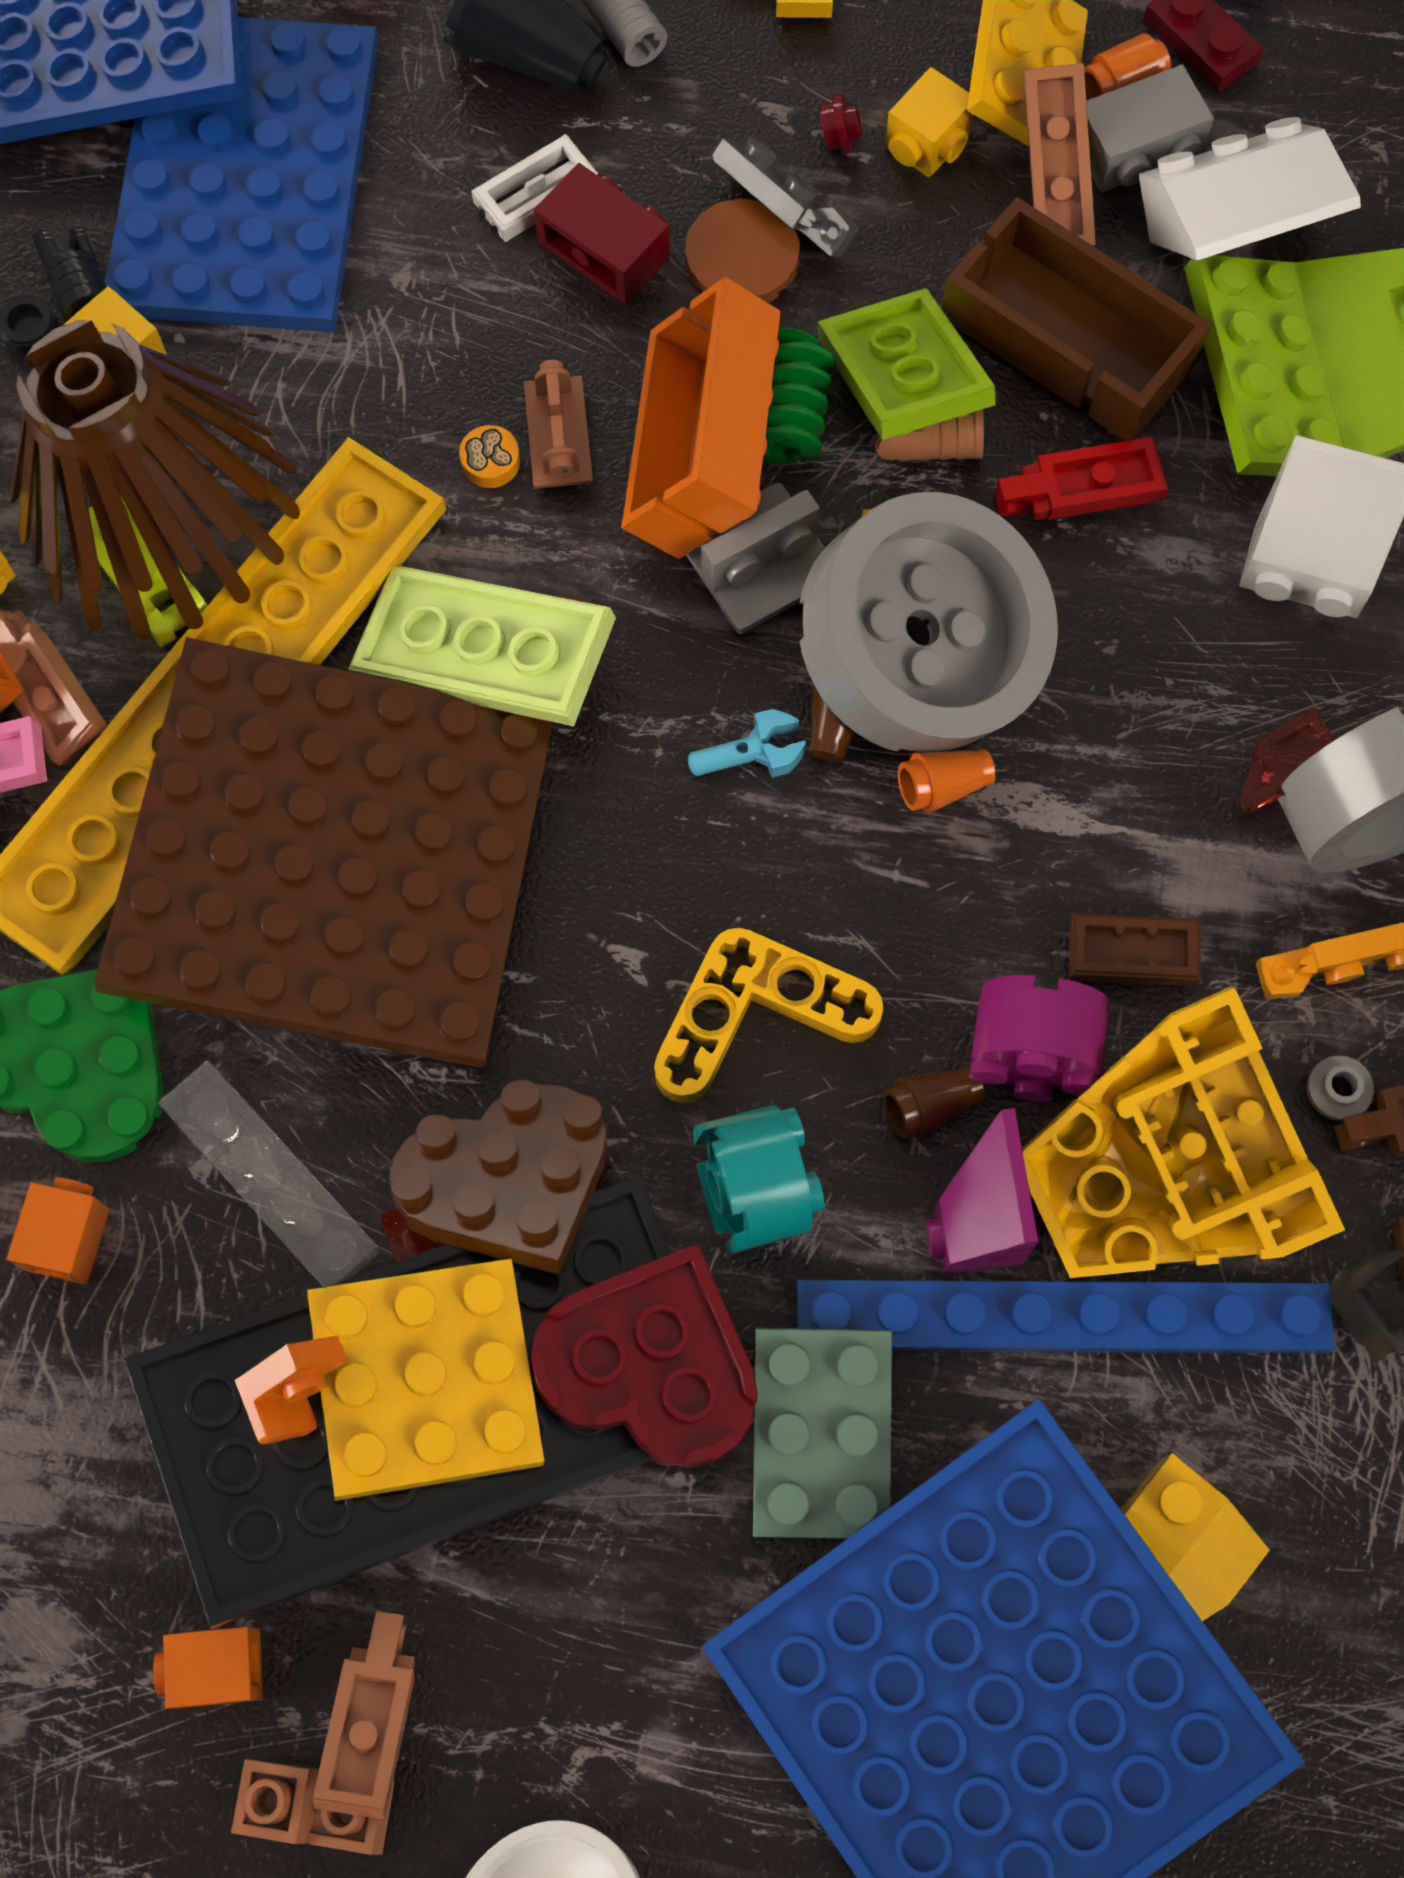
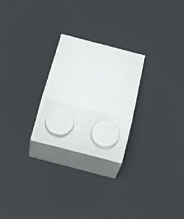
M1296 435L1255 524L1239 587L1254 590L1257 595L1267 600H1291L1313 606L1319 613L1327 616H1350L1357 618L1373 592L1404 517V463Z

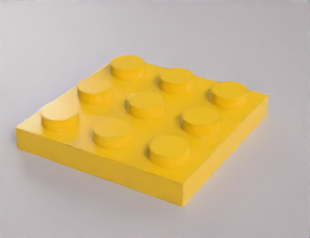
M512 1259L307 1290L313 1340L338 1335L348 1360L323 1377L326 1387L320 1391L335 1501L543 1466L545 1462Z

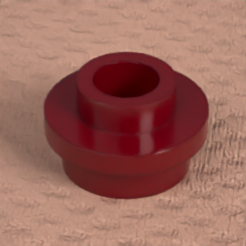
M843 94L835 95L833 102L820 106L826 146L829 152L842 149L843 154L853 153V140L862 139L863 136L858 106L856 103L847 105Z

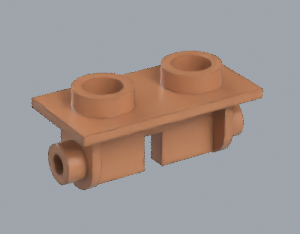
M546 360L540 364V371L535 374V380L523 381L534 489L593 483L582 376L570 377V373L563 368L562 362Z

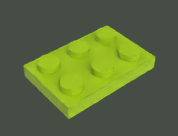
M927 288L817 321L819 341L825 349L834 355L837 361L836 368L882 441L896 436L907 435L915 430L953 418H961L972 412L996 405L995 385Z

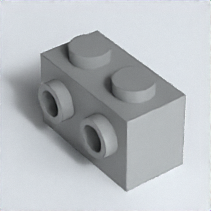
M1183 64L1086 101L1091 176L1102 193L1120 185L1129 187L1139 183V173L1158 168L1157 161L1164 156L1178 152H1192L1193 156L1204 153L1214 117Z

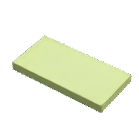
M396 565L386 578L348 670L354 673L435 689L486 708L574 726L616 617L611 608Z

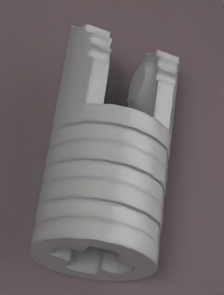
M582 0L600 28L605 32L607 38L621 54L626 64L631 67H639L649 63L662 52L667 42V32L643 0Z

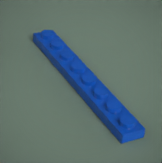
M797 1280V1328L890 1329L892 1331V1351L1329 1354L1335 1350L1330 1283Z

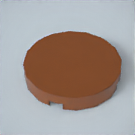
M737 198L716 203L699 214L688 230L685 245V265L689 279L698 291L700 287L704 292L726 276L765 302L770 303L778 298L779 292L785 289L788 283L790 286L797 276L800 243L796 230L790 228L759 200Z

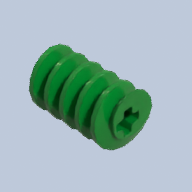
M788 327L778 329L779 349L775 357L771 387L773 389V399L769 406L765 436L767 439V449L762 461L769 464L783 465L811 460L819 456L822 450V443L818 437L823 435L826 423L821 416L825 415L829 409V401L825 395L829 394L832 389L833 381L830 374L834 372L837 362L831 352L820 347L819 341L813 335Z

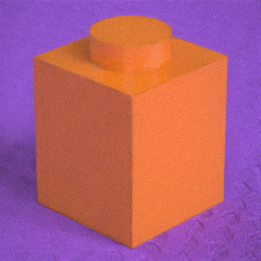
M60 1177L55 1178L52 1187L30 1182L6 1260L26 1272L88 1285L110 1209L96 1197L92 1196L94 1187L88 1184Z
M238 1627L163 1635V1651L156 1652L154 1656L153 1681L156 1694L165 1695V1709L263 1700L260 1629Z

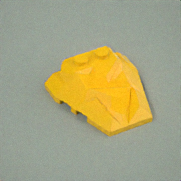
M1230 986L1170 1013L1153 1031L1118 1060L1078 1099H1075L1022 1148L1029 1191L1070 1278L1155 1270L1156 1264L1195 1261L1197 1266L1219 1264L1218 1258L1257 1254L1261 1259L1280 1258L1345 1230L1319 1171L1305 1154L1260 1055L1259 1050L1263 1048L1234 986Z

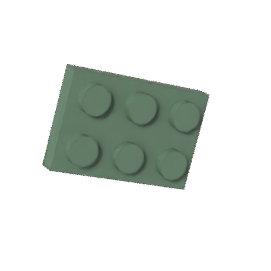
M755 1327V1382L758 1398L754 1406L753 1537L849 1538L891 1507L892 1331L890 1329Z

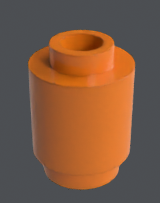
M1141 33L1095 55L1091 60V64L1084 67L1085 90L1088 100L1171 69V60L1165 45L1158 39L1154 40L1147 33Z

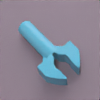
M774 709L755 713V728L748 737L691 752L688 756L690 771L694 776H700L755 761L768 767L771 778L788 774L804 755L806 741L789 744L784 748H778L769 743V741L776 735H785L798 731L799 720L790 714Z

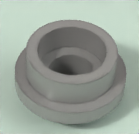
M1332 1056L1319 1062L1309 1074L1307 1094L1311 1104L1321 1115L1332 1120L1342 1121L1345 1117L1363 1113L1369 1107L1374 1095V1084L1370 1073L1360 1062L1347 1056ZM1332 1078H1345L1351 1084V1096L1338 1095L1332 1088Z

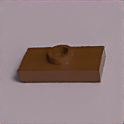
M1072 913L1069 919V980L1197 987L1201 981L1200 919Z

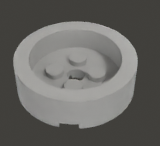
M942 492L910 493L895 497L876 506L827 545L814 562L802 590L800 604H804V637L800 640V646L807 671L814 686L831 711L845 725L868 741L896 752L900 749L916 752L953 751L1004 727L1021 715L1037 698L1046 683L1054 662L1058 638L1057 610L1052 588L1041 562L1022 535L1005 519L989 508L958 495ZM909 616H914L921 620H929L930 623L927 625L930 633L928 645L916 644L909 637L906 628Z
M1399 707L1367 721L1331 742L1295 769L1281 785L1285 795L1278 797V801L1312 870L1320 873L1347 871L1371 865L1404 853V714L1402 715Z

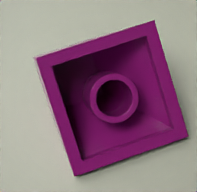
M1015 1108L1002 1109L939 1198L934 1209V1219L925 1220L929 1256L931 1259L941 1258L944 1276L1022 1266L1038 1243Z

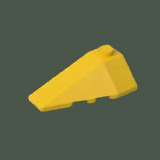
M1173 1453L1156 1463L1121 1508L1122 1512L1202 1621L1230 1604L1270 1551L1230 1500Z

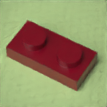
M1152 0L1146 6L1143 20L1217 92L1260 62L1264 48L1215 0Z

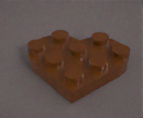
M515 1080L503 1088L501 1097L490 1105L480 1120L450 1119L438 1114L427 1116L418 1123L416 1133L409 1136L393 1156L389 1182L394 1205L404 1215L406 1224L412 1231L433 1241L503 1260L512 1259L514 1263L560 1275L604 1169L607 1153V1131L602 1119V1107L595 1098L582 1095L565 1086L534 1084L528 1080Z

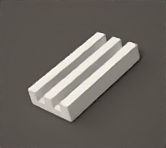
M567 134L473 189V203L479 210L483 209L485 211L488 222L491 226H497L499 236L504 242H507L536 224L534 208L578 162L596 175L598 173ZM566 158L570 160L547 175L541 174ZM525 183L524 189L499 204L495 202Z

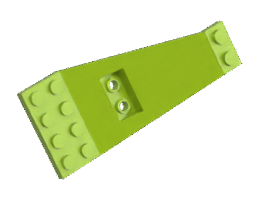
M1404 248L1300 262L1213 255L1200 260L1191 259L1184 266L1195 312L1212 324L1204 347L1237 474L1277 476L1296 435L1382 458H1388L1404 451Z

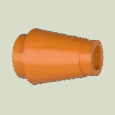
M984 748L975 751L959 750L913 753L910 761L902 762L898 767L899 789L906 806L911 811L922 809L926 813H932L995 782L994 762L990 753Z

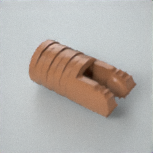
M983 409L961 418H953L915 430L907 435L896 436L883 441L879 436L878 440L875 441V451L878 452L880 459L892 461L896 459H982L984 446Z

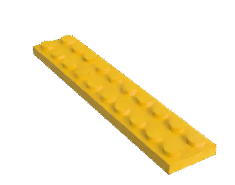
M348 437L295 500L300 510L299 518L292 519L284 514L268 533L284 552L283 562L275 565L257 547L237 570V573L250 590L249 600L242 604L237 603L225 586L220 590L201 613L204 621L203 625L198 629L189 628L0 854V932L64 976L71 973L110 925L186 637L321 665L382 590L386 578L393 567L403 564L446 511L443 497Z

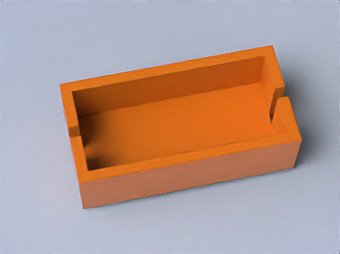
M726 276L691 300L690 310L683 306L650 330L621 528L677 559L710 542L717 532L721 534L741 521L750 518L756 513L761 499L759 486L763 456L767 449V439L765 436L769 406L773 399V389L771 387L775 357L779 349L777 337L781 311Z

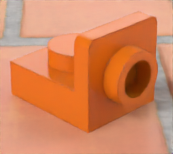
M338 1335L287 1344L235 1380L259 1443L265 1445L305 1436L317 1428V1421L308 1397L326 1387L323 1377L348 1361Z

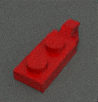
M1146 437L1038 455L1036 463L1022 467V475L998 479L994 499L998 514L1001 517L1025 515L1032 511L1035 520L1046 519L1047 517L1048 520L1163 501L1168 493V487L1154 438Z

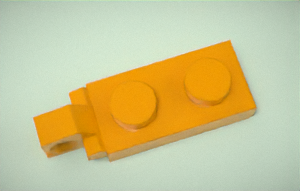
M1404 922L1316 942L1306 948L1260 958L1255 964L1265 999L1297 997L1304 991L1309 980L1313 977L1324 975L1327 985L1359 978L1365 975L1363 969L1365 965L1386 961L1389 971L1404 968Z

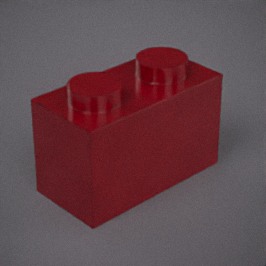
M579 162L534 208L538 243L625 305L670 259L669 225L662 215L649 205L641 206L622 193L619 186L607 175L601 173L596 175Z

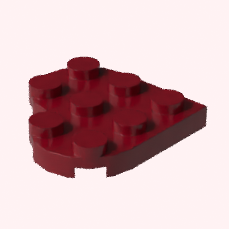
M698 1243L571 1294L551 1307L546 1318L535 1331L532 1340L529 1362L534 1388L550 1411L558 1415L565 1425L573 1429L590 1428L601 1430L624 1425L639 1448L647 1452L651 1459L661 1466L670 1467L677 1465L689 1468L714 1463L740 1443L752 1424L754 1406L758 1398L753 1369Z

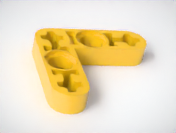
M743 928L727 929L712 942L657 1054L654 1065L656 1085L665 1097L674 1102H694L704 1096L714 1080L751 1001L838 1040L858 1043L872 1037L879 1028L884 1009L882 997L876 988L866 981L751 930ZM739 947H744L748 949V961L753 966L751 968L741 965L732 980V991L742 992L741 996L737 997L733 992L721 985L727 973V958L722 954L724 952L734 954ZM798 970L809 975L814 985V990L810 996L799 1001L788 1000L782 996L778 990L777 982L784 973ZM712 978L718 984L707 983V980ZM828 983L835 986L832 989L831 999L838 1003L850 1005L854 998L863 1000L865 1002L863 1012L870 1016V1019L858 1017L854 1025L846 1024L843 1022L844 1010L829 1002H826L824 1014L814 1011L821 1002L824 984ZM712 999L726 1006L729 1011V1019L722 1028L707 1031L696 1025L692 1014L699 1003ZM682 1033H685L699 1045L716 1048L713 1053H709L704 1047L700 1046L694 1060V1072L700 1077L698 1080L686 1078L682 1086L673 1083V1071L667 1066L669 1063L680 1065L684 1061L690 1049L689 1040L679 1038Z

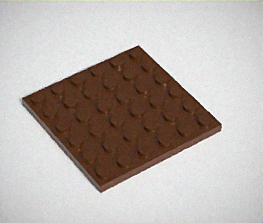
M186 637L94 981L96 992L484 1069L553 722L482 707L431 688Z

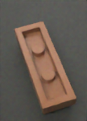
M1084 63L1024 70L1033 207L1094 247L1096 241Z

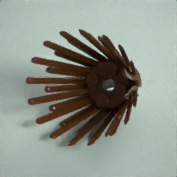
M80 320L53 329L36 342L26 355L33 366L26 384L18 374L16 387L21 406L23 407L10 493V503L12 504L18 500L21 491L18 533L20 541L24 545L30 538L32 525V558L34 566L39 565L42 560L43 536L44 565L48 571L49 591L53 601L59 604L63 598L56 474L59 473L86 623L91 628L97 630L101 625L96 592H99L102 588V578L84 482L132 630L136 636L148 638L151 634L139 591H150L153 583L123 500L188 628H200L204 622L203 617L162 534L186 573L192 575L199 573L202 563L180 524L233 599L240 604L247 602L250 598L249 588L171 476L229 542H238L243 532L262 554L275 565L283 562L284 552L177 436L253 499L263 501L266 498L292 519L299 518V507L286 494L174 404L173 401L218 428L289 474L297 473L296 467L290 459L273 449L266 440L239 424L241 423L263 436L271 437L275 435L269 427L250 417L261 415L259 409L251 402L211 384L229 386L232 384L231 381L215 373L139 345L123 327L112 324L118 334L116 335L110 332H98L92 320Z

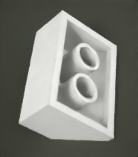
M1299 117L1284 118L1270 122L1265 125L1266 133L1249 139L1244 134L1217 139L1211 143V151L1193 156L1192 152H1178L1158 159V168L1139 173L1150 243L1194 260L1210 257L1361 208L1360 195L1325 129L1301 124V118Z

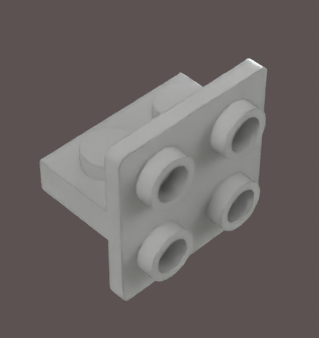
M775 483L761 491V499L757 511L750 518L741 521L721 534L717 532L710 542L686 554L727 619L739 634L746 633L800 603L806 578L814 562L825 549L818 538L820 507L807 489L791 497L781 483Z

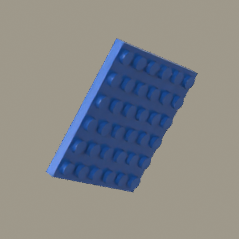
M1040 1399L1014 1416L702 1645V1648L856 1878H1147L1305 1763L1303 1757Z

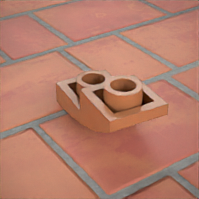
M245 1759L231 1833L291 1844H310L368 1855H382L395 1781L393 1780L386 1818L382 1820L315 1809L312 1801L319 1772L317 1768Z

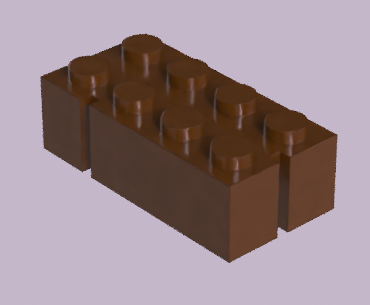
M1019 197L1012 201L986 231L984 243L982 244L978 241L947 276L941 308L954 327L1078 409L1084 401L1090 404L1087 416L1124 441L1134 440L1139 436L1199 363L1212 327L1210 322Z

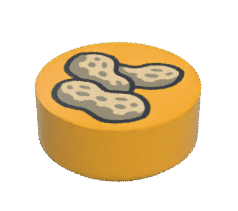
M495 425L480 426L470 431L461 442L459 456L462 470L473 484L483 488H497L507 484L516 476L520 467L519 448L515 437L508 430Z

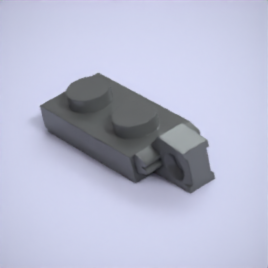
M723 138L712 155L714 157L713 161L790 228L802 231L830 257H841L855 234L858 233L860 228L843 208H824L815 200L818 194L817 190L800 176L794 173H789L787 176L774 165L777 159L775 153L756 139L748 138L746 142Z

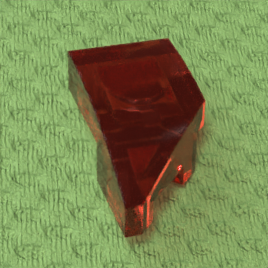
M1315 707L1257 740L1245 788L1240 799V807L1244 814L1278 800V797L1285 795L1281 785L1287 777L1307 759L1335 741Z

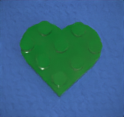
M98 969L14 985L0 991V1108L11 1114L31 1113L37 1130L49 1145L55 1150L70 1155L81 1162H110L132 1153L138 1147L136 1143L149 1132L155 1117L159 1119L163 1104V1081L151 1003L97 993L94 981Z

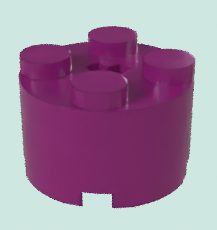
M1007 975L986 981L982 986L981 997L978 1001L969 1068L970 1079L985 1084L1013 1086V1095L1019 1100L1032 1103H1048L1053 1099V1092H1067L1081 1096L1103 1076L1109 1024V1000L1106 995L1088 985L1058 978L1057 990L1035 988L1036 975Z

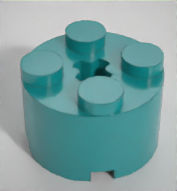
M772 1104L695 1125L693 1131L694 1146L706 1143L708 1161L696 1164L700 1186L717 1235L730 1232L732 1236L724 1246L729 1254L806 1234L810 1231L813 1219L812 1213L824 1210V1196L816 1173L814 1171L806 1173L798 1148L805 1144L804 1130L800 1117L794 1108L781 1111L778 1106Z

